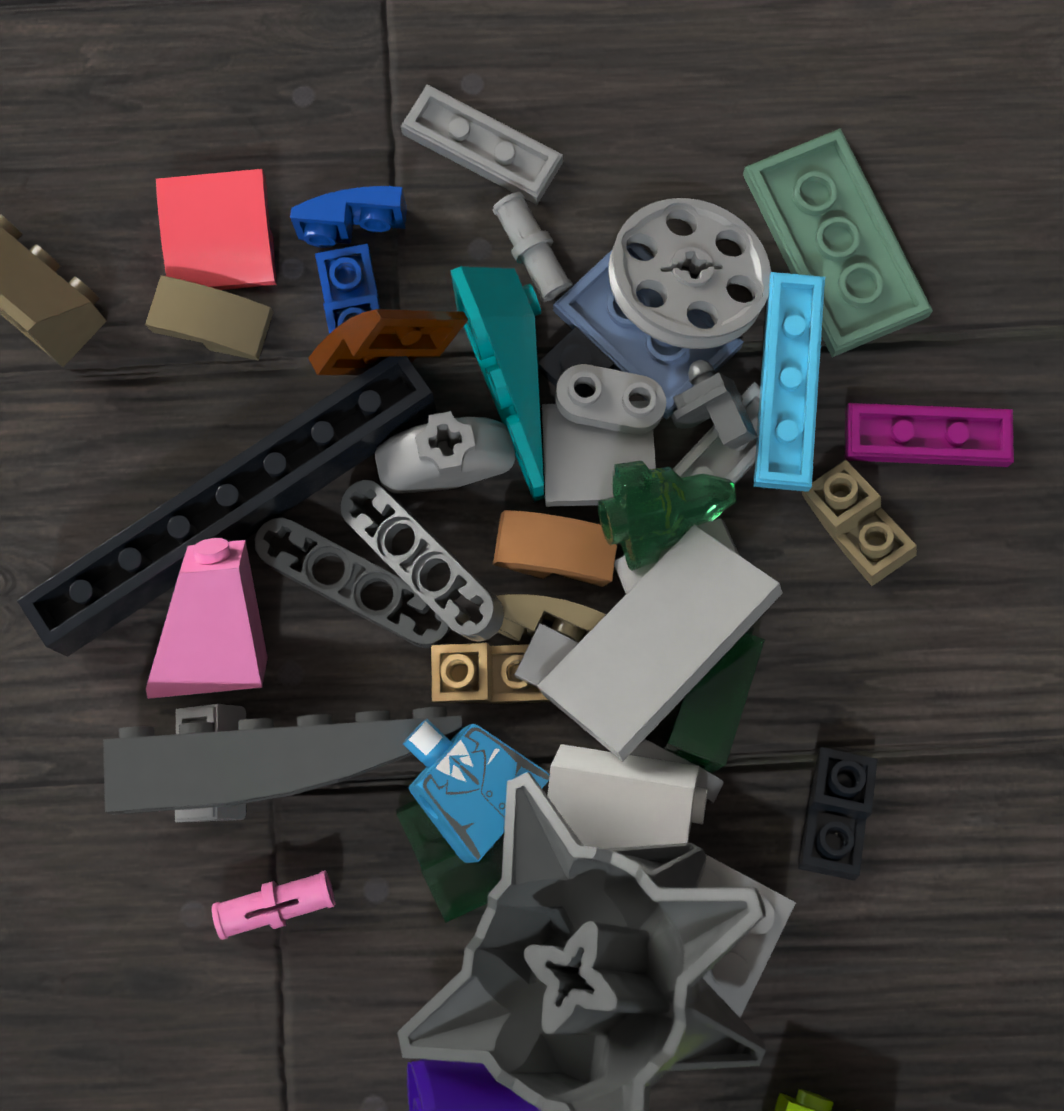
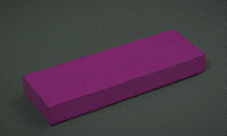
M848 403L845 408V460L1009 467L1014 462L1013 409Z

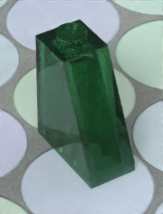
M753 626L745 632L677 704L662 745L663 749L711 773L726 765L765 639L752 635L754 632Z

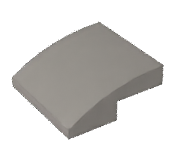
M630 401L636 408L648 406V401ZM542 404L546 507L638 504L645 490L633 498L628 497L637 486L645 487L648 477H651V481L657 491V486L654 482L656 464L653 430L635 435L578 424L566 419L559 412L556 404ZM649 486V487H648V503H651V502L649 501V498H650L651 495H655V493H654L653 489L651 488V486Z

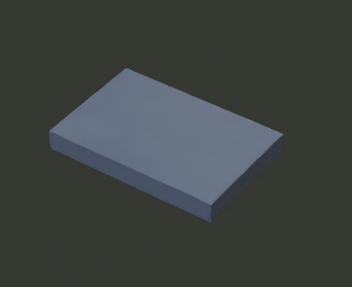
M631 243L626 246L628 253L637 260L647 261L654 258L639 243ZM611 250L553 304V312L572 330L577 327L614 362V370L643 375L655 380L662 387L666 396V409L663 417L667 420L677 410L673 397L695 386L689 381L688 371L690 365L694 361L705 360L717 372L742 348L744 341L737 338L732 342L713 348L689 349L661 342L643 332L623 313L612 293L608 276ZM641 289L636 292L637 298L645 306L660 307L664 304L661 295L654 290ZM697 309L687 312V317L694 326L702 329L714 326L712 317L708 313Z

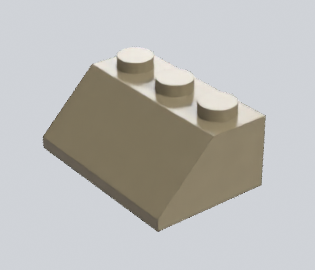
M0 214V315L60 366L64 367L105 324V318L94 306L99 297L77 277L74 276L68 283L59 276L56 271L61 266L40 246L35 244L28 250L17 241L22 236V233Z

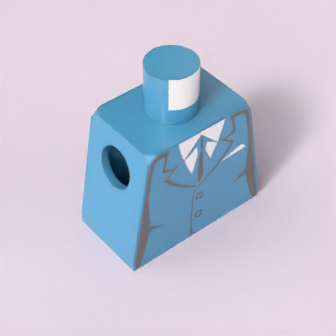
M426 718L403 742V745L426 766L408 787L411 794L464 863L479 862L504 833L507 781L526 772L531 773L541 788L549 781L550 775L544 769L473 723L463 727L449 740Z

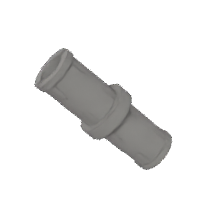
M515 192L499 200L493 206L494 209L492 211L498 217L514 246L511 254L515 261L524 264L540 294L541 300L547 302L567 292L571 288L572 282L567 278L551 249L553 239L549 232L546 230L541 231L524 200L523 193Z

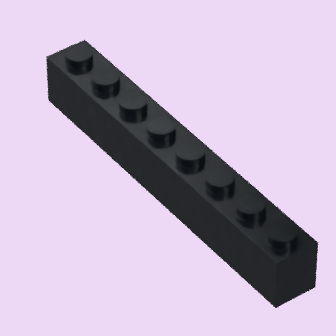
M388 356L17 600L18 604L44 645L64 656H70L174 587L187 546L195 545L209 538H223L228 542L245 540L257 532L265 522L278 518L373 455L377 447L394 434L415 427L429 418V415L435 414L437 410L432 391L407 356Z

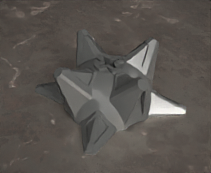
M526 772L507 781L502 879L489 893L487 908L481 918L475 936L465 947L462 970L397 1032L402 1057L483 1063L497 1082L511 1089L518 1096L536 1106L540 1111H649L650 1088L668 1071L760 1066L766 1052L765 1043L702 977L765 917L766 909L762 897L756 888H698L706 866V855L704 849L693 843L608 849L584 846L531 773Z

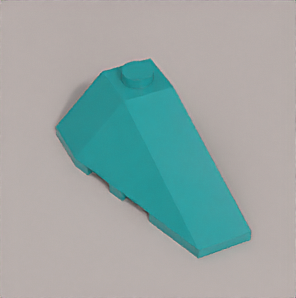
M461 266L450 271L457 311H463L468 319L463 327L501 422L508 428L514 446L515 457L534 502L544 499V478L535 316L541 314L538 298L530 283L522 286L515 268Z

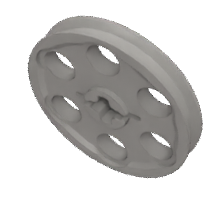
M673 198L661 200L635 212L620 229L609 259L608 276L610 287L617 304L627 318L649 336L681 348H713L739 338L754 324L769 296L771 267L767 253L757 235L746 223L728 210L697 199ZM670 219H681L691 226L693 233L687 236L677 235L668 228L666 222ZM720 239L731 240L740 247L742 254L736 257L724 255L717 248L716 241ZM631 243L644 244L653 252L654 258L647 261L637 260L628 253L626 246ZM682 267H689L691 274L699 275L698 278H691L688 271L681 270ZM732 284L742 285L751 292L753 300L747 303L737 302L730 297L726 287ZM641 289L654 290L661 295L664 304L660 307L645 306L637 298L636 292ZM697 309L708 313L712 317L714 326L708 329L694 326L689 321L687 312Z

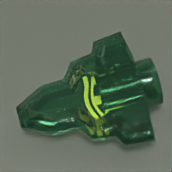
M643 461L614 464V470L612 471L613 497L598 501V514L606 541L610 546L621 543L628 568L633 571L658 562L661 551L674 546L692 526L713 521L736 503L735 483L730 479L705 473L682 478L670 467L649 469Z

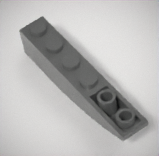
M426 707L412 710L413 719L390 720L389 711H366L355 714V723L332 724V715L318 714L297 717V726L274 728V719L256 718L238 721L239 730L215 732V723L180 724L179 734L155 736V727L120 728L119 738L103 739L105 812L111 815L226 807L295 795L346 781L412 755L403 745V742L426 718L446 737H449L462 728L461 715L447 716L446 707Z

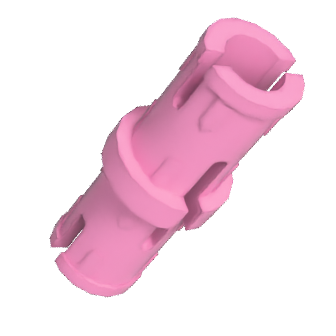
M324 870L319 874L278 886L275 881L262 884L261 891L225 902L213 903L212 917L219 938L224 940L229 936L269 924L272 929L286 926V919L326 907H335V897L328 873Z

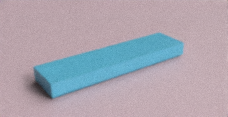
M771 272L769 275V296L766 301L757 427L758 437L756 441L753 487L809 492L812 487L825 277Z

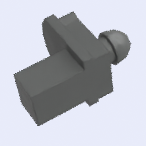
M705 360L694 361L689 367L688 376L690 383L695 386L673 397L677 410L673 412L671 419L676 428H692L711 418L723 445L733 450L757 438L758 435L742 403L743 398L734 381L721 373L715 374L716 372L709 362Z

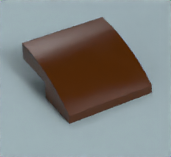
M375 309L363 312L340 324L326 336L308 359L317 375H361L388 356H407L410 362L413 363L417 356H441L467 323L468 319L463 311Z

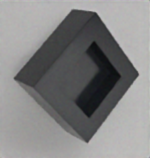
M575 327L538 362V370L557 387L560 376L572 366L587 364L614 370V362ZM579 384L574 388L575 392L581 397H586L593 390L587 384Z

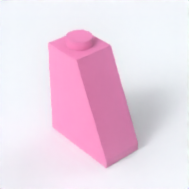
M209 538L195 545L187 546L147 682L146 693L148 699L262 688L268 657L246 541L228 542L223 538Z

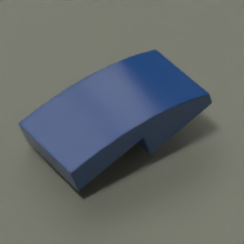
M359 187L324 194L291 208L290 219L299 240H304L312 246L327 248L334 246L336 243L351 244L353 224L360 225L363 229L372 232H386L391 228L405 229L407 206L403 187Z
M368 244L315 253L325 302L323 305L329 334L340 324L356 315L381 309Z

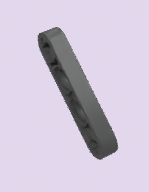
M370 480L355 482L346 490L340 507L341 514L347 524L453 631L469 640L479 642L490 639L499 631L504 619V610L498 597L392 493ZM367 499L372 500V505L387 518L381 524L366 515L362 505ZM412 528L415 535L414 545L406 554L394 555L392 551L394 536L402 529ZM447 563L451 572L447 585L441 590L430 591L426 582L430 569L436 564ZM461 594L469 601L480 606L479 611L484 617L478 624L470 621V614L460 604L455 602Z
M271 519L265 522L257 531L255 550L259 558L276 572L415 646L431 648V645L442 644L449 636L451 628L436 613L435 619L440 624V628L437 631L427 629L423 636L416 634L418 629L416 622L402 613L399 624L390 621L401 610L405 594L413 596L407 602L410 609L424 615L430 609L400 577L289 519ZM287 532L291 533L289 536L291 543L305 553H308L310 543L316 545L306 555L302 572L295 571L301 565L297 557L281 551L277 558L273 557L275 550L269 544L273 536L282 539ZM326 556L339 557L345 565L343 577L331 585L319 583L314 573L316 564ZM382 581L389 584L393 589L392 602L383 610H370L363 604L362 595L364 589L373 582Z

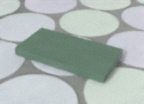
M841 128L745 167L743 177L790 273L825 277L821 336L832 357L930 316L933 310Z

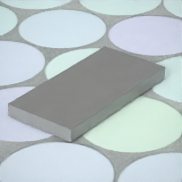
M694 525L537 687L548 700L621 761H624L782 595L780 583Z

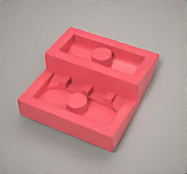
M263 169L156 179L160 235L167 277L219 290L276 285L274 241L269 227L267 185Z

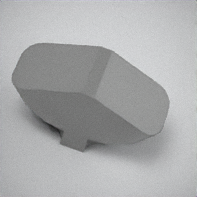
M451 411L429 415V422L427 424L411 427L394 434L377 447L375 460L381 485L391 493L400 494L448 490L503 474L513 466L515 451L508 428L504 423L487 417L454 418Z

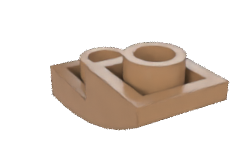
M504 510L500 515L493 565L543 579L554 573L603 587L612 582L619 529L556 515Z

